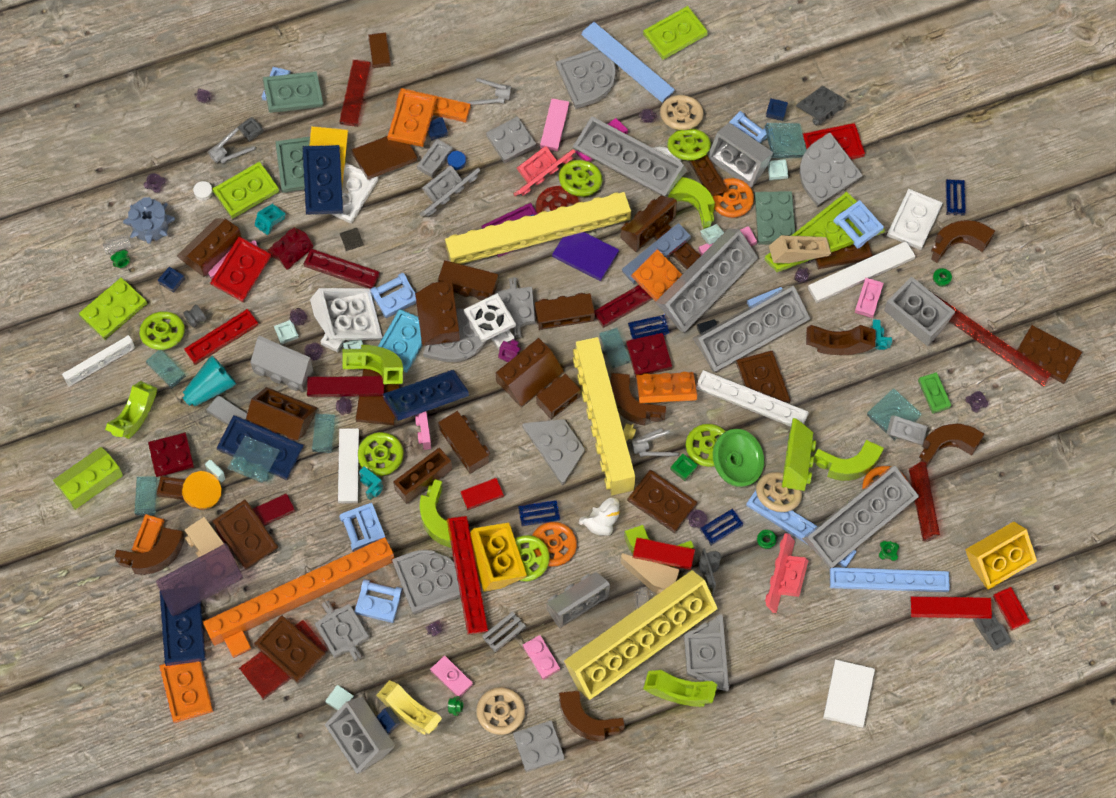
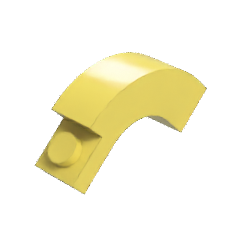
M390 680L376 695L387 707L390 706L399 718L423 735L435 730L442 719L437 713L426 709L416 702L399 684Z

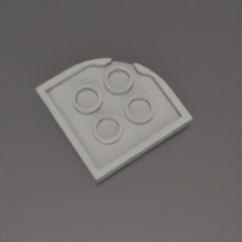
M598 48L556 62L558 72L575 109L601 100L609 93L614 84V62Z
M831 133L817 140L806 150L801 160L799 172L804 190L817 207L863 176Z
M456 308L460 341L426 345L423 356L443 362H459L477 354L483 348L486 341L481 342L479 337L475 336L464 310Z
M419 550L392 559L412 614L460 597L455 564L447 556L445 557L431 550Z

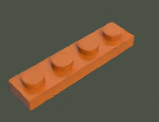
M401 88V89H400V92H399V95H398V98H397V101H396V106H397V103H398V100H399V97H400L401 90H406V91H411V92H416V91H412V90H408V89H403V88ZM436 96L437 102L433 112L434 116L466 123L471 104Z

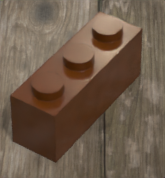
M444 260L438 277V282L452 280L453 292H457L464 297H476L480 301L495 295L499 283L498 274L446 260Z
M578 293L575 296H560L557 299H541L535 302V314L539 330L594 321L595 313L591 293Z
M457 410L439 421L438 427L463 466L471 474L489 463L490 452L485 445L482 446L478 441L480 438L475 430L471 431L468 426L469 421L465 415L461 416Z
M440 447L393 481L394 490L406 504L425 491L429 485H433L434 479L439 480L452 470L451 460Z

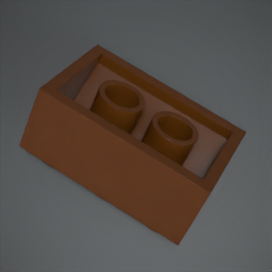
M659 196L656 200H651L646 209L640 210L631 222H626L621 227L620 238L635 252L639 251L654 238L656 232L676 218L677 200L665 196Z
M215 218L177 257L201 276L205 277L231 250L238 237L242 238L240 229L226 218Z
M452 280L432 283L415 293L422 346L460 341Z
M537 338L496 372V382L522 408L542 388H546L556 377L561 376L564 370L553 352L540 338Z
M265 387L251 399L246 420L258 426H264L274 433L286 435L291 440H299L306 434L318 408Z

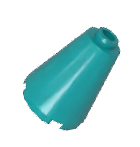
M211 356L185 388L182 398L189 406L192 404L197 406L233 388L237 383L223 368L222 364L214 356Z

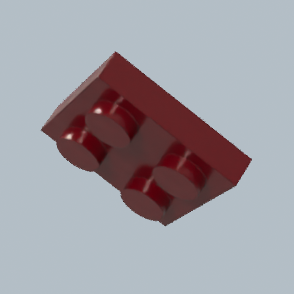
M663 333L626 341L635 378L636 375L672 370Z
M186 432L148 442L156 477L194 468Z

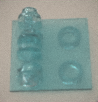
M244 436L228 469L258 482H267L269 479L268 472L280 450Z

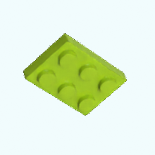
M688 6L643 30V35L662 60L708 34L706 28Z
M260 161L212 188L213 193L232 219L279 192L278 186Z
M120 277L79 313V316L98 335L106 340L147 305V302Z

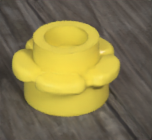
M626 423L623 432L626 442L634 437L636 429L633 428L634 424Z

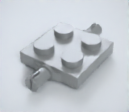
M513 277V280L512 278L509 279L510 289L495 291V294L498 293L516 323V326L513 327L514 338L517 339V332L518 338L522 337L521 327L536 324L532 287L517 288V278Z
M329 600L326 601V604L325 602L322 603L327 614L323 619L314 624L331 654L336 658L343 653L350 652L354 661H358L362 656L357 647L368 640L369 636L352 607L348 604L341 609L334 610Z

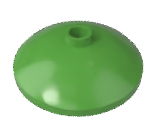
M742 429L728 430L718 437L713 448V462L716 471L728 484L744 487L751 485L760 477L764 467V455L759 442L749 432Z

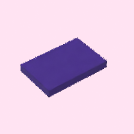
M585 232L563 237L554 250L552 257L601 282L617 257L619 249Z

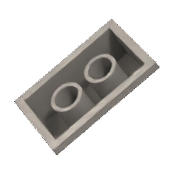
M728 123L717 132L708 157L714 164L733 177L746 182L752 188L768 166L773 152L731 123Z
M912 276L887 301L884 310L927 346L941 333L955 314L953 309Z
M258 336L250 362L253 372L259 376L265 375L270 377L275 383H284L294 391L300 390L304 392L307 387L308 377H312L314 374L311 358Z
M597 572L592 575L589 573L578 584H571L565 588L564 592L559 596L556 594L549 598L548 603H546V610L557 626L561 628L609 597L610 584Z
M363 697L346 701L325 724L356 774L361 773L384 758L395 747Z

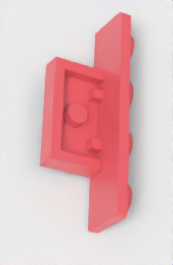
M545 146L517 167V170L527 183L513 193L514 196L519 194L524 196L531 190V185L534 183L536 185L540 184L545 180L543 176L547 173L551 175L559 169L558 165L560 163L566 164L573 159L571 155L575 153V150L568 151L556 160L547 146Z
M788 533L784 534L780 542V552L775 561L774 575L770 579V590L765 598L766 606L772 613L777 612L781 595L799 597L808 565L806 557L791 556L795 540Z

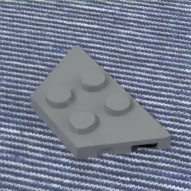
M564 419L522 424V428L560 484L564 485L570 473L575 469L577 462L585 453L584 447Z
M718 615L714 620L704 623L697 629L684 634L687 676L699 681H713L717 684V688L729 691L723 615Z

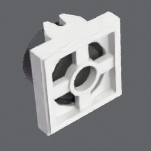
M498 293L464 309L471 329L474 330L475 336H478L481 342L497 337L499 334L516 326Z

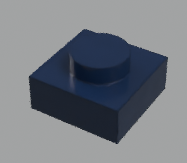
M770 98L766 117L783 121L788 102Z
M443 117L431 120L428 129L431 141L448 136Z
M168 267L158 279V283L174 293L185 280V277L173 268Z
M390 706L384 708L376 717L388 735L401 723Z

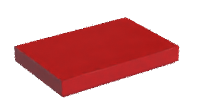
M855 123L802 133L806 150L817 140L831 133L851 160L865 156Z
M238 237L211 280L210 285L243 303L272 255L247 240Z

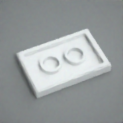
M345 163L342 188L343 214L331 215L352 224L376 185L378 177L367 180L361 169Z
M908 189L887 236L902 243L906 241L908 245L922 250L943 203Z
M835 660L823 718L863 728L875 669Z

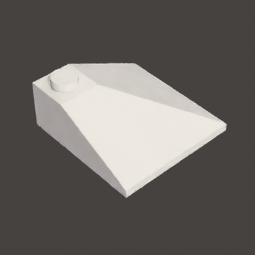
M319 288L310 299L314 316L330 340L382 339L370 289Z

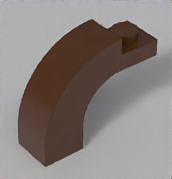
M963 220L953 222L945 226L937 234L935 245L931 250L933 252L931 260L938 263L951 246L960 243L971 245L983 252L993 239L995 230L976 221Z
M814 325L807 327L806 345L816 347L819 353L854 355L869 351L875 347L876 330L863 325L848 331H830Z
M611 373L610 384L618 413L632 423L645 426L646 419L654 422L665 420L666 406L639 403L631 395L629 389L630 374Z
M948 424L935 429L924 440L922 445L924 449L919 456L921 458L919 466L926 470L935 454L946 447L959 448L972 456L982 441L984 433L964 424Z
M163 527L159 542L152 550L145 553H133L116 549L114 557L120 566L127 568L132 566L134 574L147 575L165 569L177 558L185 537L180 530Z
M579 691L559 693V704L563 719L569 728L579 736L588 740L604 741L605 733L617 735L620 734V731H624L623 718L597 720L589 717L581 707Z

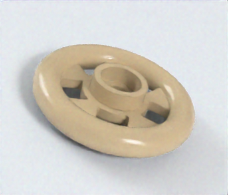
M686 95L672 96L665 100L660 108L663 122L676 130H689L696 127L702 121L704 114L701 104L696 99ZM678 103L675 108L672 106V104ZM686 104H690V105H692L693 107H692L691 109H689L688 105H686ZM673 112L674 117H669L667 113ZM691 114L696 115L694 119L690 118ZM677 120L685 121V123H678Z
M772 472L760 478L756 486L757 497L768 509L776 512H788L795 509L801 502V490L793 489L794 494H789V488H783L781 482L776 483V480H783V473ZM765 484L771 485L770 490L764 488ZM771 496L775 501L772 502L767 497ZM787 499L790 502L788 504H783L781 501Z
M504 687L493 688L480 698L476 711L477 718L481 726L488 732L504 735L513 732L521 725L525 716V706L523 700L515 691ZM495 696H504V701L495 702ZM514 701L517 708L511 710L508 703ZM486 704L492 705L491 713L485 712ZM503 709L505 712L500 715L497 713V710ZM512 716L514 721L508 725L505 720ZM492 718L500 721L497 726L490 723Z

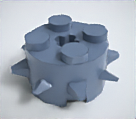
M144 197L134 205H130L129 218L123 220V224L132 227L133 231L130 238L137 237L150 244L153 239L157 241L163 236H167L168 224L175 221L174 217L166 215L165 209L168 204H161L150 197Z

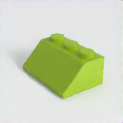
M797 418L792 419L782 487L805 491L806 484L811 482L812 473L808 472V470L813 466L814 456L810 455L811 452L815 451L816 441L813 440V432Z
M99 447L53 479V482L76 510L120 479L123 474L112 457L102 447Z

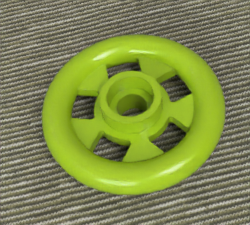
M678 130L669 137L667 147L669 152L676 158L696 160L709 152L711 141L700 130Z
M573 160L561 168L559 182L568 193L585 197L596 193L600 189L602 174L591 162ZM580 167L581 170L574 171L573 168ZM590 170L593 175L590 176L586 171ZM566 174L572 175V180L566 179ZM589 181L594 183V185L591 187H589L587 184L589 183ZM573 185L581 187V189L574 188Z
M161 311L149 315L142 322L139 335L142 342L149 348L165 350L174 347L182 340L185 326L178 315L172 312ZM163 319H169V324L163 321ZM152 322L155 323L153 329L149 328ZM177 327V333H172L171 328ZM153 334L155 339L151 340L148 336ZM168 337L170 338L169 341H166V342H162V341H161V339H166V338H168Z
M702 424L695 427L686 439V451L689 457L701 466L714 467L713 448L717 440L715 437L720 436L726 431L714 424ZM709 431L710 436L702 437V432ZM694 440L700 441L699 448L693 447ZM710 442L712 446H706L705 443ZM701 452H703L704 454H709L707 459H704L699 455Z
M377 432L367 436L358 448L359 464L362 468L365 466L376 476L388 475L397 470L404 457L401 442L395 436L385 432ZM376 441L378 445L371 449L369 445ZM386 441L392 444L390 449L383 445ZM378 453H384L383 457H378L377 455ZM391 453L396 455L394 461L389 460ZM371 454L372 461L367 462L365 455ZM376 463H385V467L376 468Z
M523 535L515 538L527 575L519 581L526 582L539 578L546 571L549 564L547 546L541 539L532 535ZM529 543V548L521 549V544ZM539 548L541 556L536 558L533 551ZM524 555H529L527 561H523ZM536 562L539 567L532 572L530 567Z

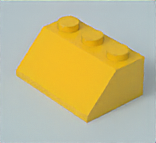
M1014 521L965 549L971 567L988 590L1037 562L1027 529Z
M509 522L473 528L470 535L477 573L483 592L504 588L527 576Z

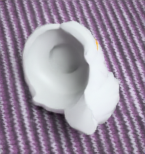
M608 498L599 508L593 507L590 516L581 517L579 524L585 525L590 532L598 536L611 535L613 524L618 519L620 513L618 499Z

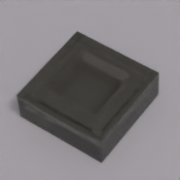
M357 227L340 233L346 251L364 246Z

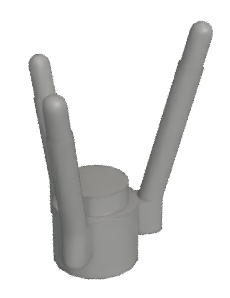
M476 78L477 82L496 87L495 96H498V98L469 101L467 103L471 105L504 103V99L509 100L511 86Z
M235 128L216 146L210 149L208 154L215 163L220 161L223 164L227 160L255 150L256 147L253 146L225 157L227 152L223 145L239 130V128Z
M660 428L646 435L631 439L634 454L639 453L640 457L679 456L678 452L646 451V449H649L648 441L669 434L670 430L663 431Z

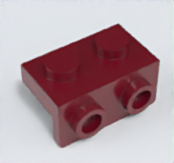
M293 227L281 239L273 243L267 251L288 270L308 253L314 245L305 232Z

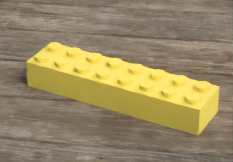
M596 337L577 341L575 349H573L574 368L578 370V383L582 385L583 391L581 393L583 402H586L587 418L588 420L591 419L592 426L590 428L592 436L596 439L595 448L597 455L600 454V468L602 472H605L604 482L606 490L610 489L611 496L634 491L635 474L599 339Z
M691 570L564 660L577 689L591 700L718 608L705 580Z

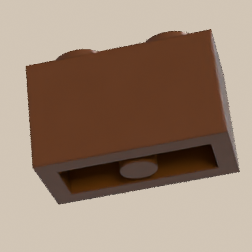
M564 374L562 377H556L549 387H544L537 393L536 404L552 420L580 398L581 389L567 374Z

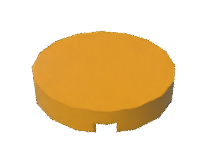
M194 472L185 479L182 495L190 507L206 510L212 508L218 502L221 496V485L219 480L208 472Z

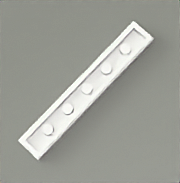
M905 241L808 285V290L815 302L819 303L863 283L865 278L872 279L914 260L915 255Z
M704 370L696 384L697 390L790 427L793 418H797L804 424L809 414L808 411Z

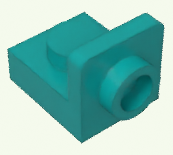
M272 203L258 211L254 225L264 234L269 235L272 226L284 220L286 213Z
M873 319L870 328L876 330L874 348L878 350L890 348L892 337H884V327H881V320Z
M364 466L359 471L360 481L369 488L366 491V496L371 500L382 492V480Z

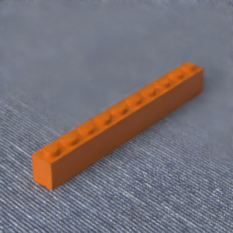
M384 537L204 621L203 624L213 645L216 646L224 642L225 638L240 631L246 632L393 563V552Z

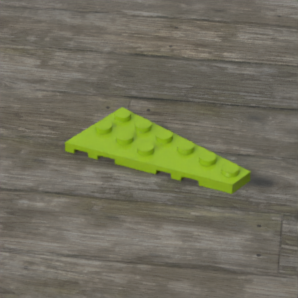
M845 192L791 236L826 237L830 252L854 244V241L833 220L857 201L848 192ZM849 218L845 219L850 227L861 237L863 235ZM883 228V231H881L877 235L884 233L885 229ZM771 252L764 258L776 272L809 261L773 263Z

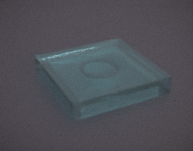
M766 123L764 127L769 148L773 152L772 158H803L806 147L800 123Z
M893 388L867 412V416L887 433L891 416L915 422L921 416V413ZM890 436L894 441L897 439L896 437Z

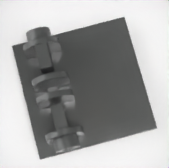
M821 86L796 104V107L814 117L812 119L814 125H821L830 116L843 109L846 99Z
M703 548L698 565L701 574L705 575V582L712 597H714L716 583L713 573L719 569L721 554L718 551L706 553L705 548Z

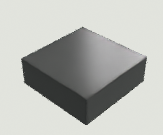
M253 117L238 126L241 134L249 142L264 132L263 128Z

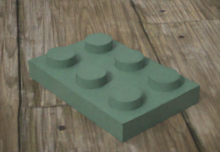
M317 71L263 77L269 113L323 107Z
M310 137L275 141L282 193L304 190L302 146H309Z
M792 191L755 192L758 245H770L781 235L791 236L794 234Z

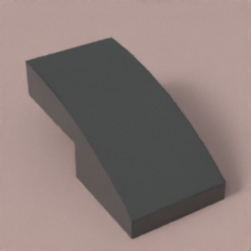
M993 611L991 619L972 618L993 651L1012 642L1003 624H999Z

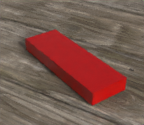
M637 537L632 558L691 570L695 549Z

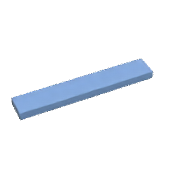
M595 22L583 30L581 34L659 101L663 103L673 94L674 88Z
M756 491L746 504L747 507L804 543L806 542L802 538L817 527L792 510L776 512L768 509L760 502ZM770 496L767 497L770 501H775ZM853 550L837 564L846 568L856 554V550Z
M830 568V588L949 592V571Z

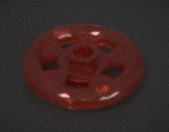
M552 186L543 190L538 196L536 211L539 214L546 207L553 211L559 207H567V203L574 205L579 202L577 196L564 190L562 186ZM561 193L566 195V199L558 197L559 194ZM549 195H551L553 198L549 202L545 200Z

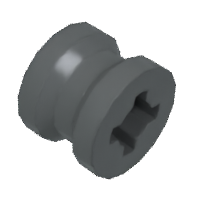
M196 304L191 310L183 312L192 328L196 327L197 323L206 320L203 312Z

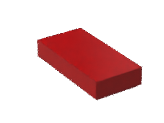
M497 478L460 491L467 511L504 497Z
M1012 587L995 593L992 596L1011 631L1030 622Z

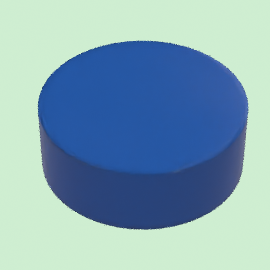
M460 151L451 152L447 158L448 166L451 165L454 170L464 168L466 164L465 155Z

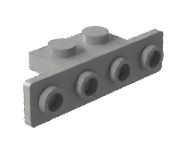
M451 165L422 187V190L432 201V204L419 213L421 217L426 214L427 216L433 214L437 210L435 207L438 204L444 205L451 199L449 196L453 192L457 194L465 188L463 184L467 181L469 183L474 181L478 177L477 173L481 170L476 168L461 179Z

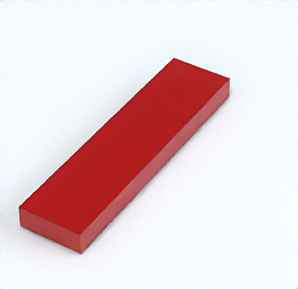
M246 309L184 348V351L193 364L196 365L259 324L251 312Z
M911 596L910 598L911 617L992 618L991 598Z

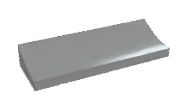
M592 116L573 145L574 150L665 197L669 195L676 183L687 172L684 164Z
M728 228L655 303L673 321L680 332L685 333L758 257L739 229Z
M794 285L786 286L692 339L702 352L712 372H716L808 321L810 317Z
M892 466L802 539L830 569L919 496L897 467Z

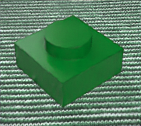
M682 454L673 463L670 470L686 481L697 469L698 465L685 454Z

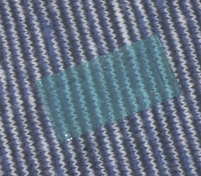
M617 328L599 333L611 368L630 363Z
M158 350L146 360V364L171 389L186 377L162 350Z
M316 414L312 452L332 453L335 415Z
M137 477L134 512L136 516L145 514L155 515L157 477Z

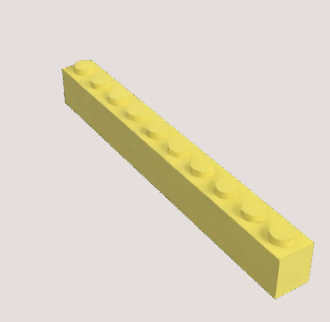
M625 192L613 193L607 197L594 198L592 201L578 202L569 207L563 206L553 211L540 212L538 215L524 216L519 220L505 221L496 226L489 225L484 229L470 230L461 235H451L445 239L446 250L450 262L463 264L627 221L631 218V210Z

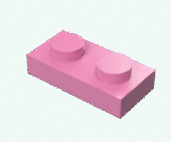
M865 278L855 313L873 318L884 283Z
M425 411L415 415L416 426L421 428V432H417L419 444L423 443V449L428 450L431 449V442Z
M540 635L523 644L525 652L542 680L560 671L559 665Z

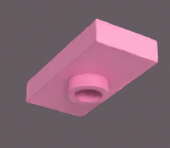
M446 656L441 658L430 669L455 696L461 697L473 685Z

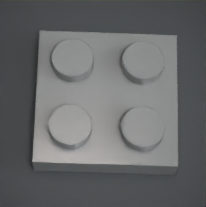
M518 116L486 132V137L504 164L536 148L535 141Z
M552 720L513 733L525 772L564 760Z

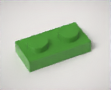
M937 372L918 379L932 414L951 408V403Z

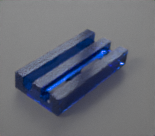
M946 179V215L953 213V215L961 214V216H965V180ZM950 184H953V208H951ZM957 184H960L961 209H958Z
M665 315L628 323L632 339L663 333V335L669 334ZM661 321H662L661 324L649 325V326H645V327H643V328H639V329H635V330H634L635 327H639V326L648 325V324L657 323V322H661Z
M557 500L518 506L522 527L560 520ZM555 513L553 516L524 520L526 517Z
M732 508L701 527L700 532L704 534L705 539L709 541L708 543L711 546L741 528L743 522ZM731 515L733 516L732 519H730V520H728L727 522L723 523L722 525H720L719 527L715 528V529L712 530L711 532H709V533L707 532L708 529H710V528H712L713 526L717 525L718 523L722 522L723 520H725L726 518L730 517ZM734 522H737L735 525L731 526L730 528L726 529V530L723 531L722 533H720V534H718L717 536H715V537L712 538V536L715 535L716 533H718V532H720L721 530L725 529L726 527H728L729 525L733 524Z

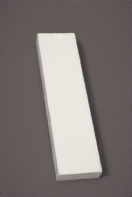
M126 336L64 372L62 375L67 385H74L132 351L135 346L130 336Z
M339 429L338 503H358L359 429Z

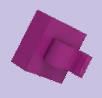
M514 339L510 343L503 341L500 345L498 358L506 362L512 360L520 353L521 348L517 347L519 342Z

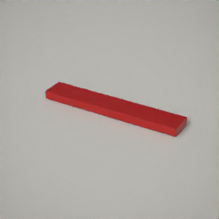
M467 516L448 518L446 521L467 635L488 632L468 519Z

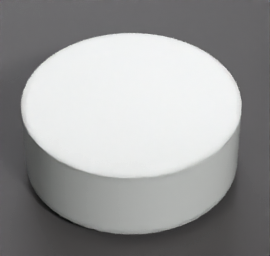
M201 181L194 186V195L198 200H208L213 194L212 187L208 182Z

